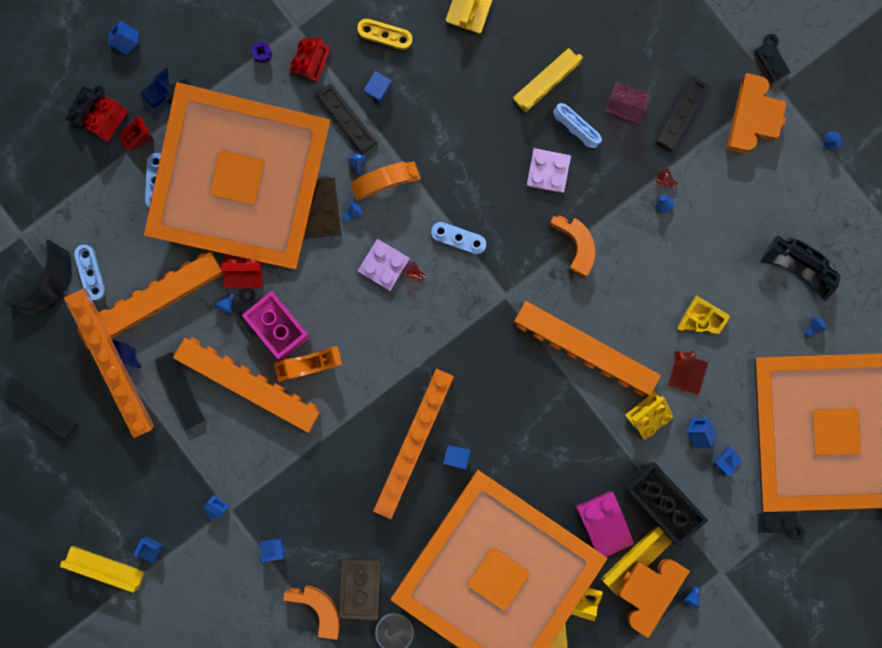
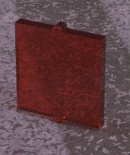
M677 353L668 385L679 388L682 392L688 391L699 394L708 362L696 359L695 356L689 357Z

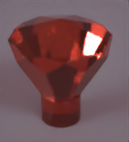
M669 168L661 171L656 179V183L669 185L672 188H675L678 184L673 179Z
M415 261L406 267L404 273L406 277L418 278L421 281L426 276L420 271Z
M677 350L674 352V360L680 368L685 367L690 359L696 357L693 350L689 352Z

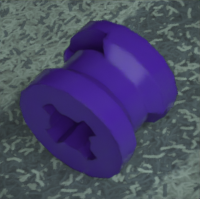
M258 41L252 46L251 52L255 60L260 63H266L271 59L272 50L266 42Z

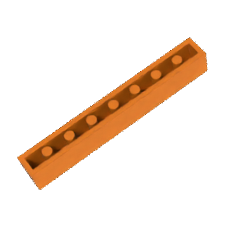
M207 251L197 256V260L192 263L188 261L182 264L180 270L166 273L163 276L164 279L159 282L155 280L149 283L147 289L143 291L137 290L130 295L131 298L128 300H120L114 304V308L99 312L111 339L222 276L224 273L221 271V266L214 254L211 252L207 253ZM77 328L76 330L79 333L81 339L83 340L86 348L89 349L80 329Z
M84 288L64 297L133 438L151 431L154 427L153 422L87 289Z
M527 301L524 302L514 320V323L517 324L516 328L523 332L528 330L534 333L533 337L540 341L547 340L552 348L558 351L560 349L567 351L566 355L574 360L577 358L583 360V365L590 369L596 367L601 370V375L609 379L611 376L618 380L617 383L625 388L628 386L634 388V393L641 397L645 395L650 396L661 377L660 374Z
M193 337L190 340L187 338L183 339L173 357L174 359L310 433L321 413L317 410L318 406L311 402H308V404L301 402L302 398L294 393H291V395L285 393V388L276 383L272 386L267 383L268 379L260 374L257 377L250 373L251 369L242 364L240 367L234 365L235 360L226 355L223 358L218 356L217 350L209 346L207 349L200 346L201 342Z
M436 368L373 512L389 519L392 518L454 376Z

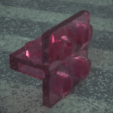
M615 82L605 111L640 124L647 110L650 96L645 91L634 90L625 83Z

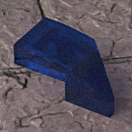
M167 68L154 77L155 81L141 92V96L153 108L159 105L166 98L165 93H168L166 86H168Z
M112 339L122 362L141 369V363L138 362L135 355V348H131L129 344Z

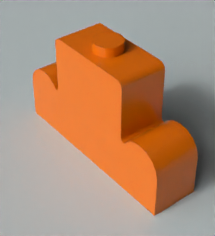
M749 73L742 77L726 150L746 154L756 146L757 138L774 141L779 137L780 130L786 122V117H784L786 102L763 96L769 90V82L766 78Z
M664 559L659 563L658 573L639 561L635 562L630 572L626 571L621 579L623 583L617 591L620 597L637 607L628 612L627 621L632 628L647 638L651 635L690 572L671 559Z

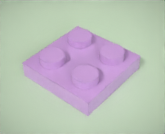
M534 148L526 186L563 194L571 155Z
M377 239L358 272L391 291L410 258Z

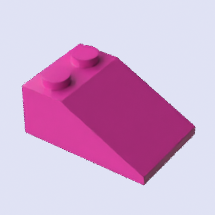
M273 291L269 292L242 315L279 361L285 360L311 338Z
M608 491L575 506L593 548L605 557L634 545L622 511L612 491Z

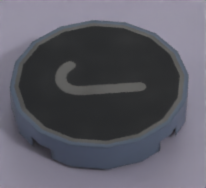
M395 612L386 614L376 626V640L381 648H407L413 640V624L405 615Z

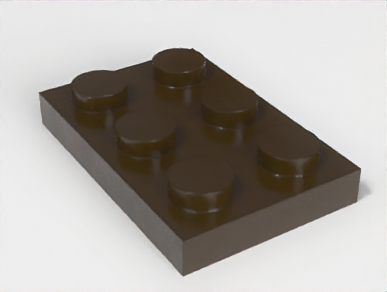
M334 177L317 179L304 239L342 235Z
M342 559L339 618L378 620L381 560Z

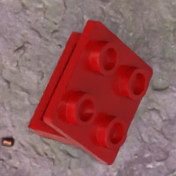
M302 38L297 44L296 55L291 60L289 73L301 75L312 82L318 83L331 47L323 44V39Z
M103 95L100 100L95 101L94 109L87 115L83 127L109 142L128 110L118 104L116 100Z
M224 254V263H221V271L224 273V288L261 289L263 287V262Z

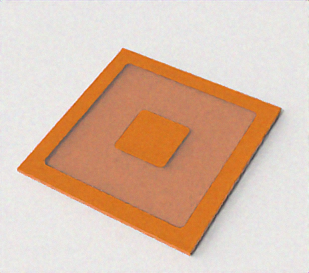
M176 82L144 236L296 269L330 119Z
M882 353L755 358L763 512L882 508Z
M477 470L390 600L458 648H549L608 558Z

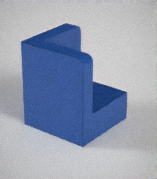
M119 20L109 31L108 45L128 55L138 45L139 32Z
M375 71L364 91L376 98L377 102L381 104L392 86V81Z
M692 418L687 430L693 447L712 448L717 433L710 418Z
M448 445L443 464L466 469L471 450Z
M729 446L712 462L726 477H730L735 472L733 469L742 461L734 452L735 449Z
M148 537L141 538L133 556L136 558L140 556L151 563H155L163 545Z
M283 538L260 542L261 563L280 560L286 557Z

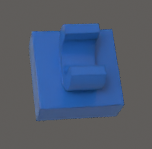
M213 496L204 506L209 511L206 518L210 521H213L216 516L221 518L230 505Z

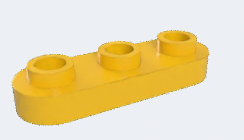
M363 19L358 23V34L363 39L400 50H406L412 45V35L405 29L371 19ZM367 27L371 29L368 33L364 32V29ZM388 33L389 36L387 38H383L382 34ZM402 38L407 40L405 43H400Z

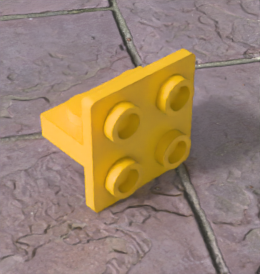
M452 0L446 17V23L481 34L492 0Z
M655 391L625 414L627 420L638 430L644 440L654 435L660 427L668 424L674 417L663 396L660 397Z

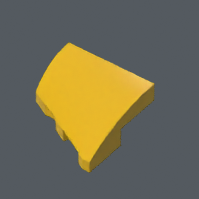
M696 295L677 329L681 331L695 330L696 332L708 331L720 334L730 316Z

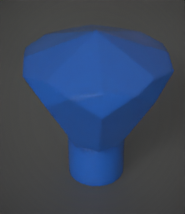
M836 131L828 132L824 137V146L827 149H836L843 145V140Z
M355 154L348 157L349 163L354 168L355 175L362 174V167L366 156Z
M661 194L655 205L657 211L668 213L673 209L674 202L666 194Z
M351 201L347 213L342 217L348 222L351 218L362 217L364 213L360 205Z
M228 293L225 299L215 304V308L220 313L231 315V305L234 296Z
M814 316L809 329L805 333L811 338L815 333L826 331L827 327L824 320Z
M693 587L691 593L686 595L681 601L689 608L699 609L698 595L701 589Z

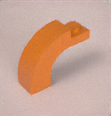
M403 161L369 172L352 181L350 185L357 201L371 198L394 186L416 182L421 178L415 161L407 163Z
M560 215L558 217L553 216L549 225L567 234L573 240L576 247L575 258L569 270L586 278L595 259V245L589 230L576 218L569 224L566 218Z
M338 346L274 363L278 382L319 373L342 365Z
M309 585L305 586L304 593L298 588H290L289 591H285L283 601L305 603L315 609L320 622L318 637L338 639L340 630L339 613L333 600L325 592Z

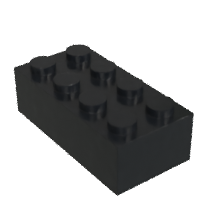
M650 462L624 487L630 496L679 547L708 521L655 462Z

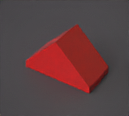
M136 117L119 134L126 151H131L154 139L146 122L141 117Z

